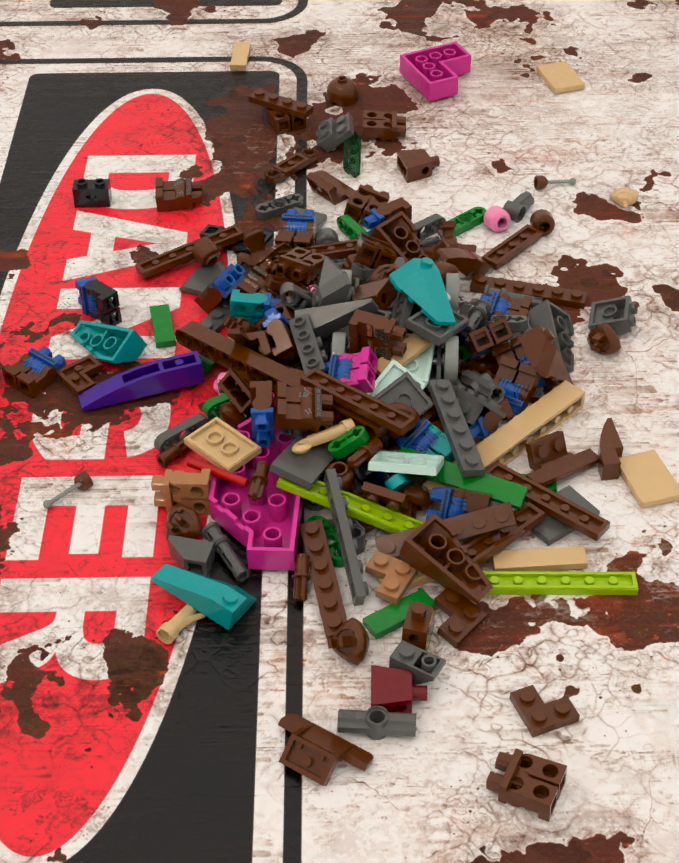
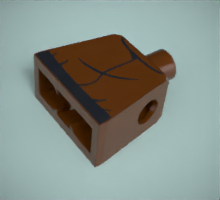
M230 369L219 381L218 385L240 413L251 412L250 381L256 380L250 374Z

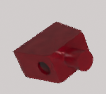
M371 665V707L382 706L388 712L412 713V701H427V686L412 685L411 671Z

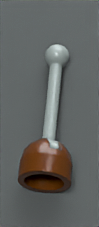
M542 175L534 177V188L536 190L544 189L548 184H576L575 178L570 180H547Z
M82 471L75 477L73 486L51 500H45L43 502L44 508H51L54 502L76 488L87 490L92 487L93 481L86 471Z

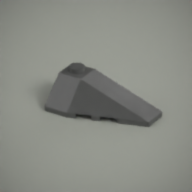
M325 257L319 274L316 292L312 298L313 307L346 302L352 285L348 274L345 271H341V267L336 266V263L329 257Z
M372 298L295 310V318L308 313L316 337L320 336L322 338L348 326L356 309L375 313L379 311V306Z
M546 299L528 311L529 324L532 328L540 324L545 329L549 328L556 337L554 341L567 371L571 373L574 371V354L571 351V348L574 347V342L571 340V336L574 335V328L571 316Z

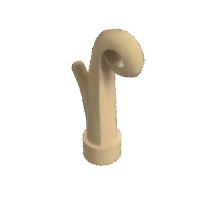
M351 418L340 421L338 425L308 435L306 438L295 443L291 451L294 454H304L311 450V447L332 441L356 426Z
M187 604L168 622H164L157 629L156 635L163 643L171 644L178 637L181 630L206 616L202 613L195 614L197 610Z

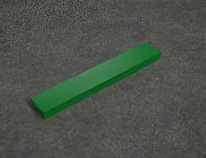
M401 447L400 452L424 454L405 447ZM445 460L444 465L436 476L412 474L445 486L492 494L491 501L500 504L510 501L512 508L521 510L528 493V487L486 473H484V476L462 477L458 465Z

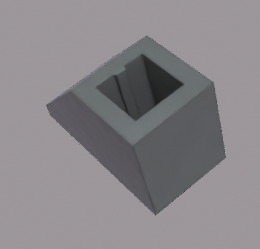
M169 535V552L178 566L208 577L215 561L214 542Z
M401 640L389 657V668L412 672V685L434 681L446 664L445 659L404 640Z

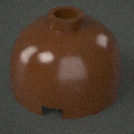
M339 76L333 79L327 86V101L330 104L332 102L337 103L339 107L355 104V100L358 101L356 83L346 76Z

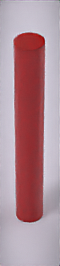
M189 458L187 461V466L199 471L202 468L211 469V474L215 477L243 487L249 485L250 480L248 478Z

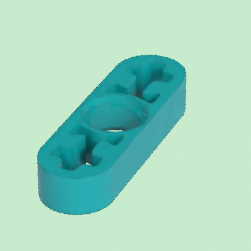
M397 473L384 484L388 489L399 492L405 486L414 484V481L409 474Z

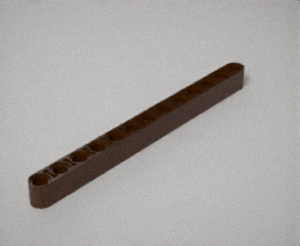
M195 321L189 322L175 332V337L179 344L192 351H197L201 356L229 370L234 369L250 374L256 381H272L274 393L277 381L286 382L287 387H304L300 385L302 374ZM334 401L331 410L322 409V411H333V423L336 425L340 421L351 418L355 426H364L370 436L369 441L373 437L381 438L390 431Z

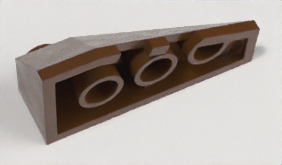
M403 211L376 226L370 235L392 244L397 258H404L405 263L413 258H429L422 248L423 243L421 239L419 240L416 235L414 224Z
M538 324L519 338L530 364L536 372L547 379L551 376L552 381L558 380L562 383L566 380L573 384L554 341L556 337L549 328L545 329Z
M434 513L404 540L399 556L417 571L478 603L492 590L493 586L478 564L473 563L465 545L462 546L456 538L457 534L454 529Z

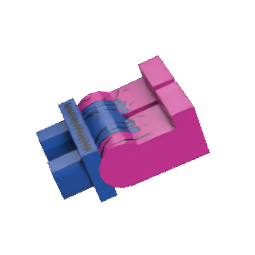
M370 346L363 347L361 352L343 353L339 356L337 354L331 355L330 362L324 363L327 370L324 373L364 393L374 392L378 358Z

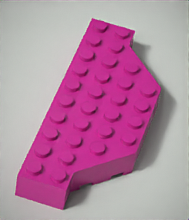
M251 418L237 425L236 430L253 441ZM275 428V441H271L269 447H261V454L233 473L250 480L251 476L255 473L258 462L265 461L271 466L272 462L294 439L284 435L281 429ZM311 430L307 431L301 437L306 438L308 435H311ZM270 471L267 477L268 484L263 490L260 500L256 499V501H252V498L248 497L251 486L250 482L247 487H243L212 476L208 498L210 514L213 520L218 522L220 526L247 548L248 569L295 571V555H297L299 524H301L304 498L276 487L280 476Z

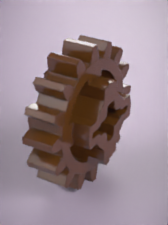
M228 314L222 322L228 329H240L244 333L257 332L258 330L257 326L244 317L235 318Z

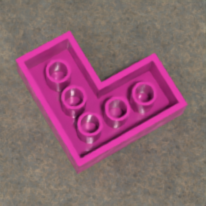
M456 41L400 55V73L428 101H436L437 99L457 95L458 76L470 73L471 55Z

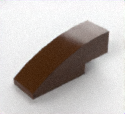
M438 248L436 251L446 262L455 265L466 277L471 271L477 275H485L491 269V266L481 256L466 249Z
M607 418L600 436L598 471L601 481L619 478L621 466L619 457H622L623 445L612 418Z

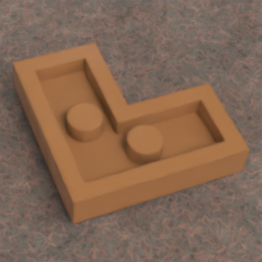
M379 551L373 554L365 566L366 573L383 579L376 589L375 597L395 605L399 603L418 574V571L409 563Z

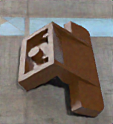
M326 171L310 172L306 176L311 190L334 205L350 199L356 192V190Z
M240 329L227 330V335L237 343L284 365L283 362L274 356L272 349L277 346L274 339L265 331L244 333Z
M556 431L525 443L529 467L533 470V472L525 475L542 486L549 485L598 464L599 456L590 448L577 454L567 452L563 431Z
M290 713L282 717L278 723V726L292 733L279 762L322 786H327L337 762L344 760L363 771H366L372 764L373 755L370 752L297 714Z

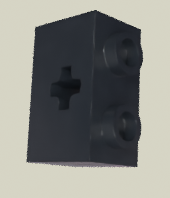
M110 179L74 180L72 192L75 208L111 206Z

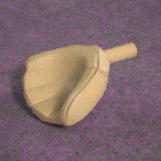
M630 187L620 188L611 194V198L618 205L625 208L636 203L639 196L638 191Z

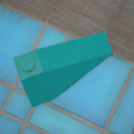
M427 257L422 259L413 258L389 275L388 278L395 289L400 293L404 291L409 296L408 300L411 303H416L422 307L421 312L436 325L455 326L456 320L440 271L432 259Z
M80 320L70 335L101 361L114 364L137 360L147 346L135 329Z
M169 564L162 566L151 577V581L228 631L257 599L238 586Z

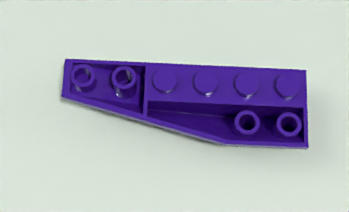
M194 351L156 360L117 374L78 395L82 412L204 383L202 362L198 352Z

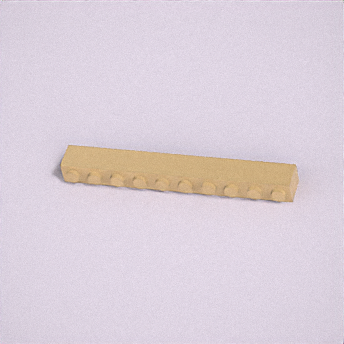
M565 380L560 385L555 386L549 393L541 396L534 404L527 406L523 412L515 415L505 425L500 426L490 436H486L483 441L476 445L485 471L496 461L506 466L526 451L525 443L546 436L581 410L584 405L585 391ZM426 480L422 485L430 494L434 487H446L430 480ZM434 501L431 507L440 510L441 502Z

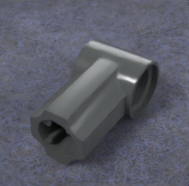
M525 191L513 201L508 200L504 204L503 209L508 212L511 219L521 221L526 210L534 204V197H532L530 192Z

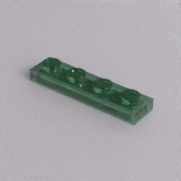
M354 131V135L344 141L343 169L347 174H351L356 178L360 175L361 136Z

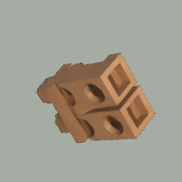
M202 468L201 473H186L181 470L173 471V469H166L164 476L153 475L151 488L152 491H155L154 505L166 507L167 514L172 506L181 504L193 509L197 515H211L208 499L212 481L211 469Z

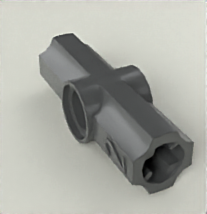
M465 370L461 373L459 381L465 387L497 404L504 400L505 390L503 386L495 383L486 372L482 375L474 370Z
M372 706L367 711L339 709L337 733L366 734L372 740H381L387 735L415 737L417 713L388 712L382 706Z

